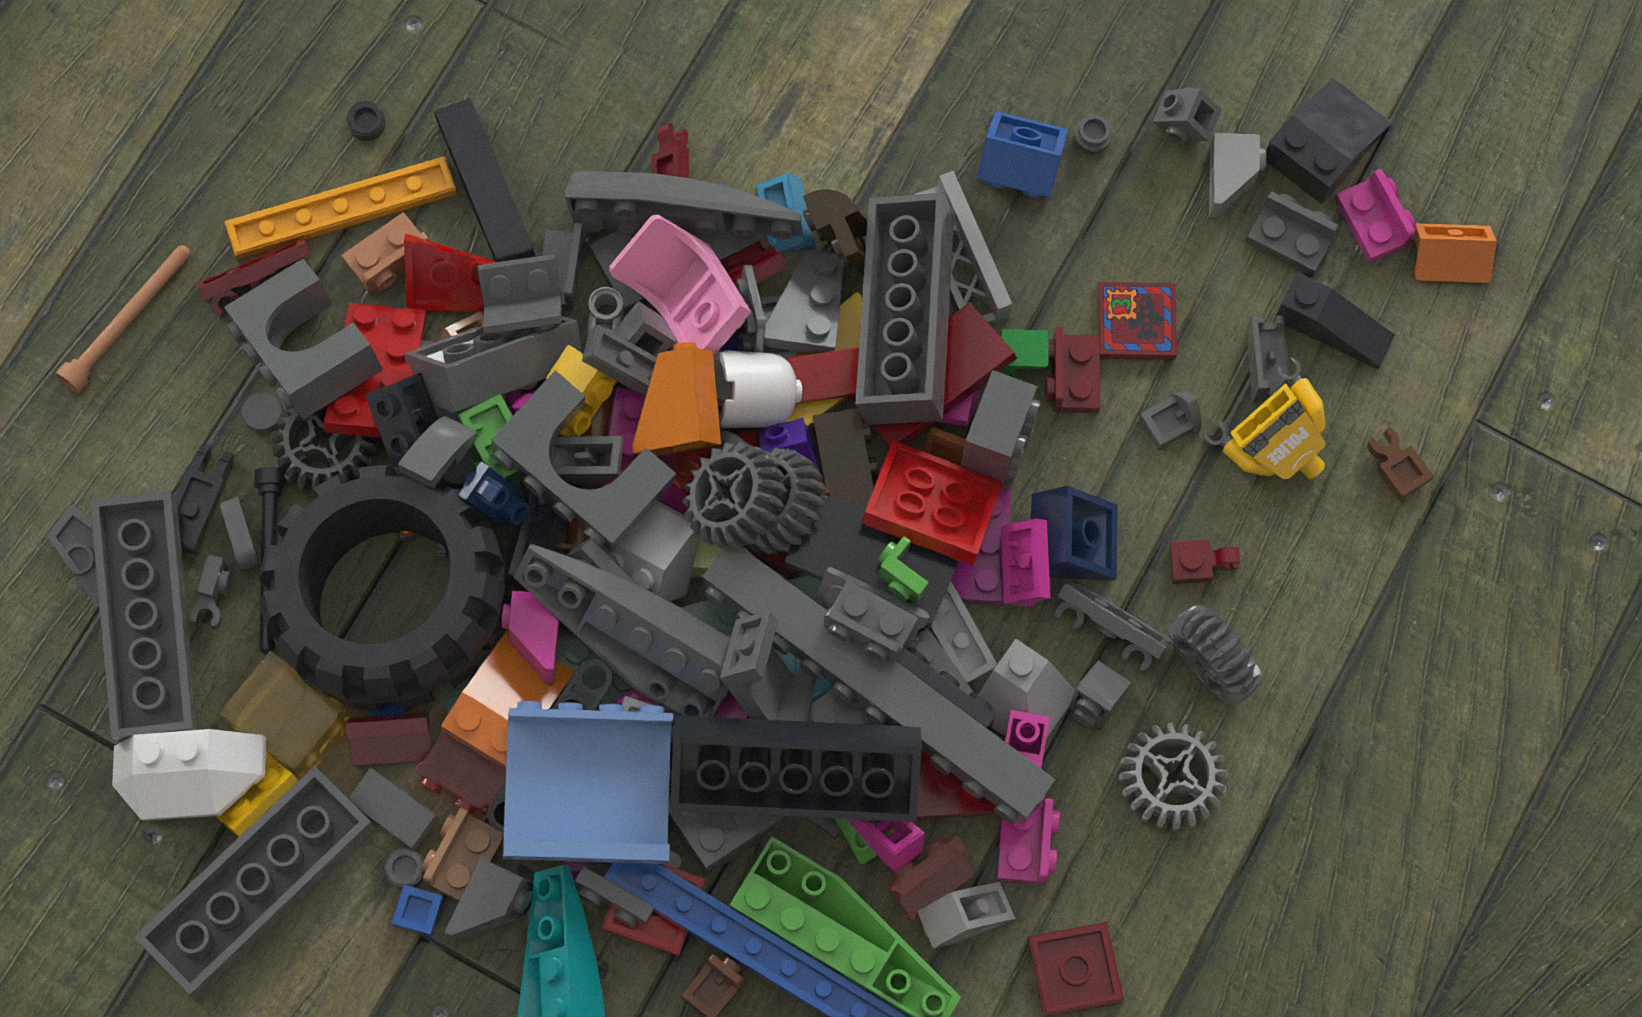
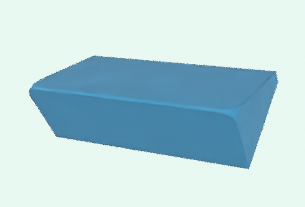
M788 172L756 185L758 197L801 214L803 236H793L790 239L781 240L773 238L771 235H766L768 243L776 249L777 253L780 252L783 255L815 248L813 232L808 227L802 212L808 209L803 198L805 192L802 180Z

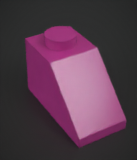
M512 591L511 605H503L502 628L509 629V643L545 683L554 684L560 620L530 592Z

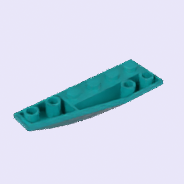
M560 865L534 873L518 1017H605L603 994L594 948L584 910L568 865Z

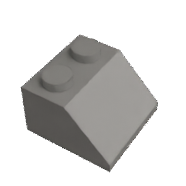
M657 501L612 552L605 546L602 547V550L637 586L667 601H672L687 594L700 536L693 532L690 528L691 523L683 514Z

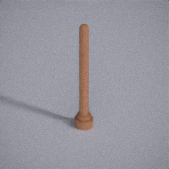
M181 245L173 251L78 360L72 359L70 363L64 362L55 373V376L62 384L76 394H79L89 383L88 377L91 375L90 369L189 258L190 250L188 247Z

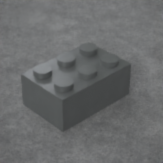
M992 370L967 435L960 466L1002 481L1000 489H1004L1006 481L1014 483L1021 464L1024 448H1027L1041 403L1034 400L1037 386Z

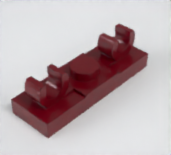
M300 238L196 283V286L204 301L210 299L212 310L219 316L222 314L219 307V300L222 297H231L233 301L239 298L238 294L232 290L233 288L248 285L249 289L256 288L269 280V275L276 272L277 269L282 267V272L304 257L311 255L306 242Z

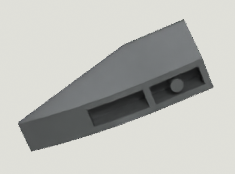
M574 171L565 191V199L573 223L583 224V231L589 233L601 232L602 229H613L625 234H637L651 216L660 215L685 231L694 232L696 235L703 237H712L717 233L733 234L739 238L771 235L773 238L781 240L790 239L793 236H803L800 213L752 194L691 178L653 173Z
M533 544L529 546L513 577L631 687L675 715L714 716L729 692L720 676L731 638L682 608L614 574Z

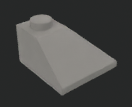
M1015 639L992 671L978 696L982 697L992 706L993 710L991 712L996 715L991 729L1005 738L1010 710L1050 717L1047 732L1048 738L1069 708L1075 689L1050 661L1018 639Z

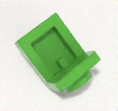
M904 536L897 545L890 542L879 556L878 561L882 565L880 566L878 577L889 584L887 588L895 597L904 602L909 599L917 605L926 593L929 582L900 561L909 550L911 542Z

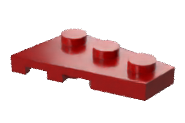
M405 234L404 256L407 308L426 311H484L478 265L497 262Z

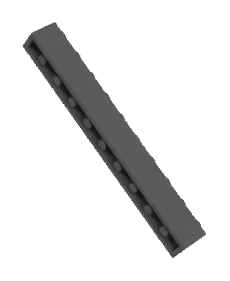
M731 546L724 549L702 576V588L705 589L704 595L720 608H723L724 605L728 606L737 613L736 619L770 610L778 620L772 647L783 655H787L790 652L801 661L800 667L810 676L819 679L820 676L833 684V692L844 701L851 703L854 700L866 709L864 714L876 725L921 727V751L931 757L929 759L930 764L939 772L945 775H949L951 772L962 780L961 786L973 797L979 800L985 797L996 806L994 811L1005 821L1011 824L1017 821L1024 826L1053 788L1056 779L898 662L894 663L888 659L885 662L878 661L867 655L862 645L852 640L849 643H845L831 636L828 633L829 628L824 626V616L827 610L745 549H735Z

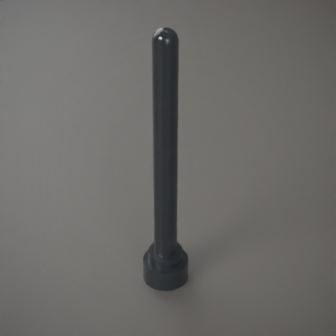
M262 467L254 471V487L258 489V495L262 496L261 566L265 549L269 545L277 546L278 496L282 495V489L286 487L284 476L286 470L277 467ZM262 582L260 586V599L265 592V586ZM260 608V651L265 655H270L275 651L276 643L266 630Z

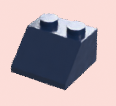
M1070 486L1032 494L1030 519L1047 520L1049 576L1065 579L1109 581L1117 579V504Z

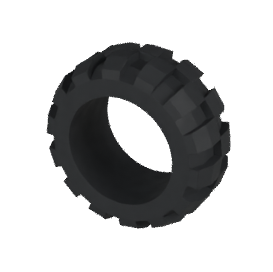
M392 464L359 468V479L344 483L338 474L314 487L313 490L317 498L304 509L295 503L278 524L276 530L280 534L281 539L277 546L269 545L265 549L259 579L265 586V592L259 600L266 630L274 639L277 650L289 667H292L306 685L327 699L339 697L346 700L350 708L380 712L385 709L386 703L400 702L402 707L407 709L433 701L432 690L447 682H450L456 688L478 669L473 660L481 649L489 651L493 648L501 631L502 617L500 611L501 606L509 599L508 580H505V577H503L505 564L500 552L502 548L482 511L458 495L462 489L449 488L443 477L433 489L405 474L396 473ZM408 531L440 543L449 552L451 570L445 595L431 617L416 630L399 639L385 643L359 644L340 639L323 629L320 603L325 582L336 563L356 545L379 535Z

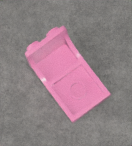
M660 215L651 216L609 266V272L612 277L637 291L659 311L678 343L695 342L697 343V348L713 351V357L719 353L721 347L736 329L743 325L745 319L751 313V310L711 246Z

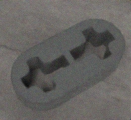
M239 496L219 502L240 571L260 566Z

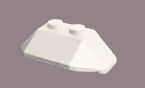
M212 729L133 735L114 746L112 786L143 821L220 816L241 798L254 783L257 784L265 777L266 736Z

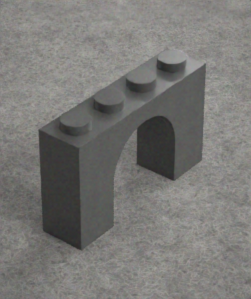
M301 259L224 307L231 319V322L226 324L235 341L238 344L243 341L246 342L242 348L254 366L259 363L262 364L258 370L268 386L272 388L277 385L279 388L274 391L287 411L293 407L302 420L383 370L371 345L354 323H351L309 349L296 352L280 350L285 338L296 327L333 305L320 279L304 259Z
M555 370L491 439L492 450L495 452L492 456L507 471H511L514 468L525 477L522 482L533 494L538 497L544 494L554 502L555 505L552 508L562 519L568 523L575 520L585 529L583 535L587 540L592 538L601 548L605 546L612 552L672 486L676 473L645 448L614 482L605 487L586 490L576 488L563 481L552 467L549 458L550 448L559 433L585 406V395Z

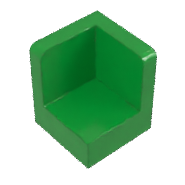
M1002 329L1000 337L1014 351L1017 359L999 373L1015 378L1016 369H1046L1048 367V330Z

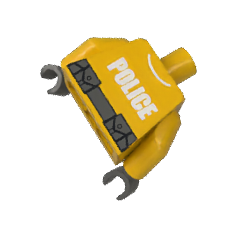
M1290 357L1297 367L1296 373L1292 376L1284 375L1279 365L1277 366L1279 376L1283 380L1292 383L1291 389L1287 384H1284L1231 432L1226 423L1215 421L1214 424L1221 428L1223 432L1220 440L1213 438L1208 432L1204 434L1205 440L1209 444L1222 445L1224 447L1223 452L1246 473L1267 477L1277 474L1282 479H1289L1300 470L1308 479H1313L1325 467L1324 461L1317 455L1326 445L1325 440L1321 436V433L1326 428L1323 401L1309 380L1301 377V366L1295 358Z

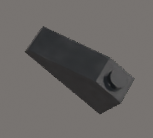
M1298 272L1276 314V317H1284V324L1376 369H1379L1395 334L1332 288Z

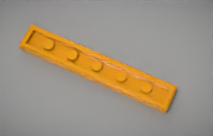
M443 156L224 222L236 260L279 248L300 238L303 240L451 197L457 195L446 158Z

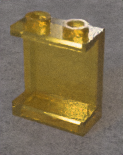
M272 651L266 655L219 712L224 722L235 731L240 730L242 733L266 736V750L290 768L292 773L298 778L305 771L308 772L314 766L317 767L323 758L321 751L330 740L335 742L346 731V720L349 718L344 705L330 695L328 698L306 684L288 663Z

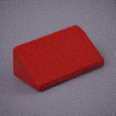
M859 347L788 358L787 361L794 370L796 380H800L802 384V398L795 405L856 395Z

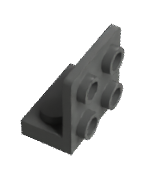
M555 254L478 265V275L484 302V334L493 333L494 336L504 337L514 334L518 329L532 328L534 331H545L553 328L555 324L562 322V293Z

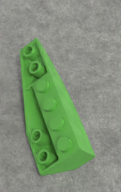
M771 836L729 907L908 1017H950L961 996L841 877Z

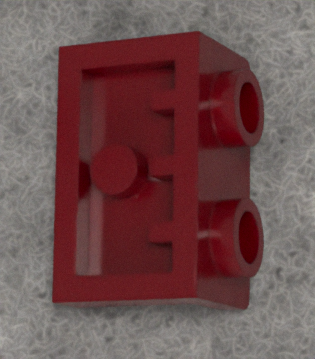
M1055 327L1053 339H1048V362L1052 363V376H1046V399H1053V412L1099 413L1100 335L1063 334L1062 327Z

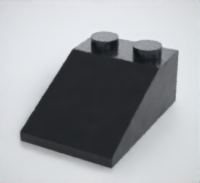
M1332 78L1300 107L1269 141L1266 149V162L1320 204H1323L1388 130L1392 122Z

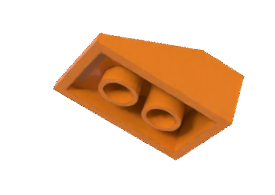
M507 630L463 690L442 723L441 728L448 736L506 770L509 708H517V702L534 701L541 702L542 709H552L572 679L575 671L556 660L554 684L545 683L509 643V631Z

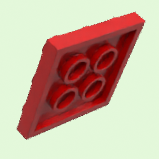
M893 440L861 523L899 538L905 536L915 545L923 546L949 556L952 559L974 565L1003 482Z

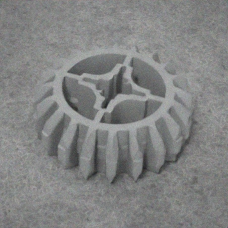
M1169 722L1166 726L1165 734H1163L1158 725H1154L1150 729L1151 738L1147 734L1140 732L1137 736L1139 745L1130 743L1126 751L1131 757H1123L1120 762V766L1128 771L1120 773L1119 782L1131 784L1123 789L1122 796L1124 798L1136 797L1129 807L1130 810L1134 812L1143 807L1145 809L1141 818L1143 822H1147L1151 815L1157 816L1156 827L1159 829L1163 828L1166 819L1171 821V828L1174 831L1179 830L1181 818H1183L1189 828L1194 827L1196 824L1195 815L1203 821L1207 820L1210 816L1207 807L1216 810L1220 805V801L1216 796L1224 795L1226 792V787L1218 781L1225 780L1228 772L1216 768L1224 762V756H1211L1210 754L1217 746L1216 743L1212 741L1204 746L1201 743L1205 735L1203 731L1197 732L1195 738L1189 736L1190 725L1184 724L1180 733H1176L1174 723ZM1163 748L1182 750L1175 758H1165L1160 754L1156 757L1151 754ZM1193 757L1203 771L1204 788L1197 784L1198 779L1190 773L1189 763ZM1183 763L1179 771L1178 780L1175 783H1170L1167 789L1163 790L1167 782L1168 773L1172 769L1176 770L1178 765ZM1142 764L1149 768L1148 773L1156 779L1157 790L1153 796L1144 785L1141 773ZM1172 794H1180L1185 798L1191 796L1196 799L1184 805L1163 803Z

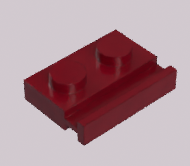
M763 238L720 261L734 285L736 279H741L743 266L752 265L756 284L787 267L782 253H777L776 249Z

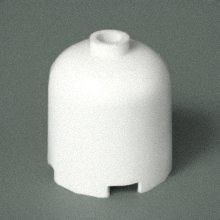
M725 350L713 357L717 398L725 400L722 411L718 412L719 426L722 429L769 428L771 425L784 423L792 414L795 403L801 401V381L796 380L791 364L780 355Z

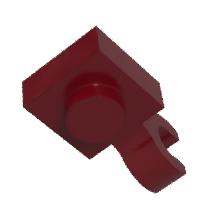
M672 123L660 126L657 131L659 152L651 155V173L689 178V148L685 147L688 143L687 130L681 129L673 133Z
M1210 540L1170 542L1173 584L1212 582V570L1238 569V563H1240L1239 547H1224L1210 551Z

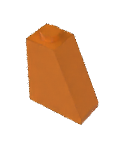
M682 342L674 344L672 351L658 353L632 445L633 454L639 455L647 448L656 457L721 445L713 351L697 348V343Z

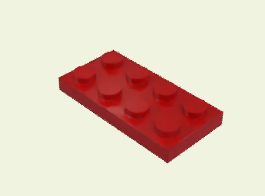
M349 303L344 328L351 323L355 324L371 345L383 370L328 404L324 420L325 432L382 438L366 399V394L414 375L406 362L404 353L421 348L427 320L426 310Z

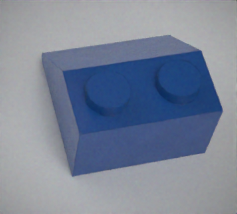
M995 111L986 137L976 179L983 180L985 184L993 188H1005L1007 186L1019 189L1029 197H1051L1068 129Z

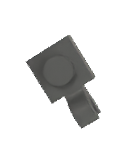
M207 555L197 590L199 596L190 612V621L194 626H198L199 619L204 613H211L213 615L211 620L213 630H218L222 624V614L217 606L221 594L227 595L232 578V573L228 572V567L222 557Z

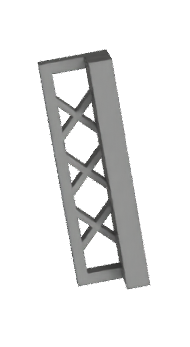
M954 171L939 176L938 186L917 194L944 192L954 214L953 234L957 235L960 243L956 252H952L950 295L958 311L969 302L970 297L973 296L986 301L991 313L982 317L989 324L1009 318L1012 302ZM962 249L964 250L966 257L960 255ZM956 263L972 269L975 276L970 286L954 280L952 272ZM977 282L979 284L981 291L975 289ZM960 291L966 293L964 300L961 296Z

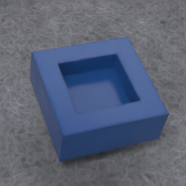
M404 885L392 919V926L432 937L444 900L443 896Z

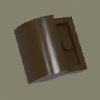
M822 189L804 195L803 198L808 209L802 212L812 232L816 231L822 242L827 240L833 246L838 258H843L849 269L854 267L864 277L866 243L863 237L867 235L868 217L847 195L839 191Z

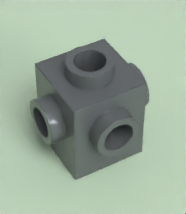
M1185 87L1183 89L1166 90L1153 123L1173 143L1184 144L1186 142L1209 141L1221 108L1200 88Z

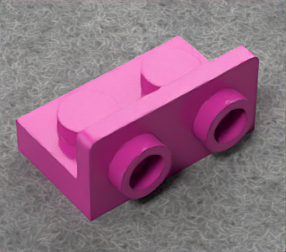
M1382 169L1374 171L1369 180L1337 193L1334 198L1368 263L1408 247L1416 230V223L1409 210H1404L1398 200V189L1394 181L1390 177L1386 178Z
M1032 519L1001 526L1004 604L1032 607L1035 606V601L1050 599L1047 520Z
M1045 798L1044 802L1039 805L1024 826L1017 821L1011 824L1001 818L997 881L1045 885L1048 874H1055L1057 850L1050 849L1051 834L1058 835L1060 811L1053 810V799Z

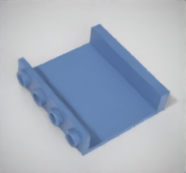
M534 701L517 702V708H509L503 859L667 864L669 862L668 810L670 740L673 713H664V707L653 705L640 706V712H623V705L601 704L599 705V711L582 710L583 704L558 703V709H542V703Z

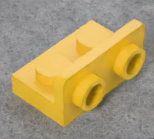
M266 750L265 777L257 784L254 783L241 798L220 816L216 817L239 838L299 780L289 770L279 764Z

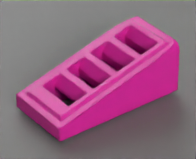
M847 819L882 861L894 872L923 851L924 832L913 822L880 821L873 825L872 822L874 820ZM893 828L894 832L886 837L884 834Z

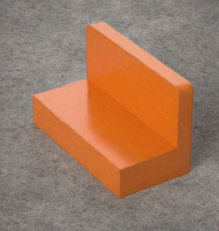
M1416 223L1415 235L1413 237L1417 247L1414 273L1416 280L1489 283L1491 281L1497 242L1491 226Z

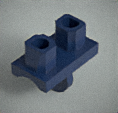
M480 462L476 471L466 476L463 489L458 494L502 527L507 520L516 526L520 525L531 507L521 500L525 495L522 491L483 462Z

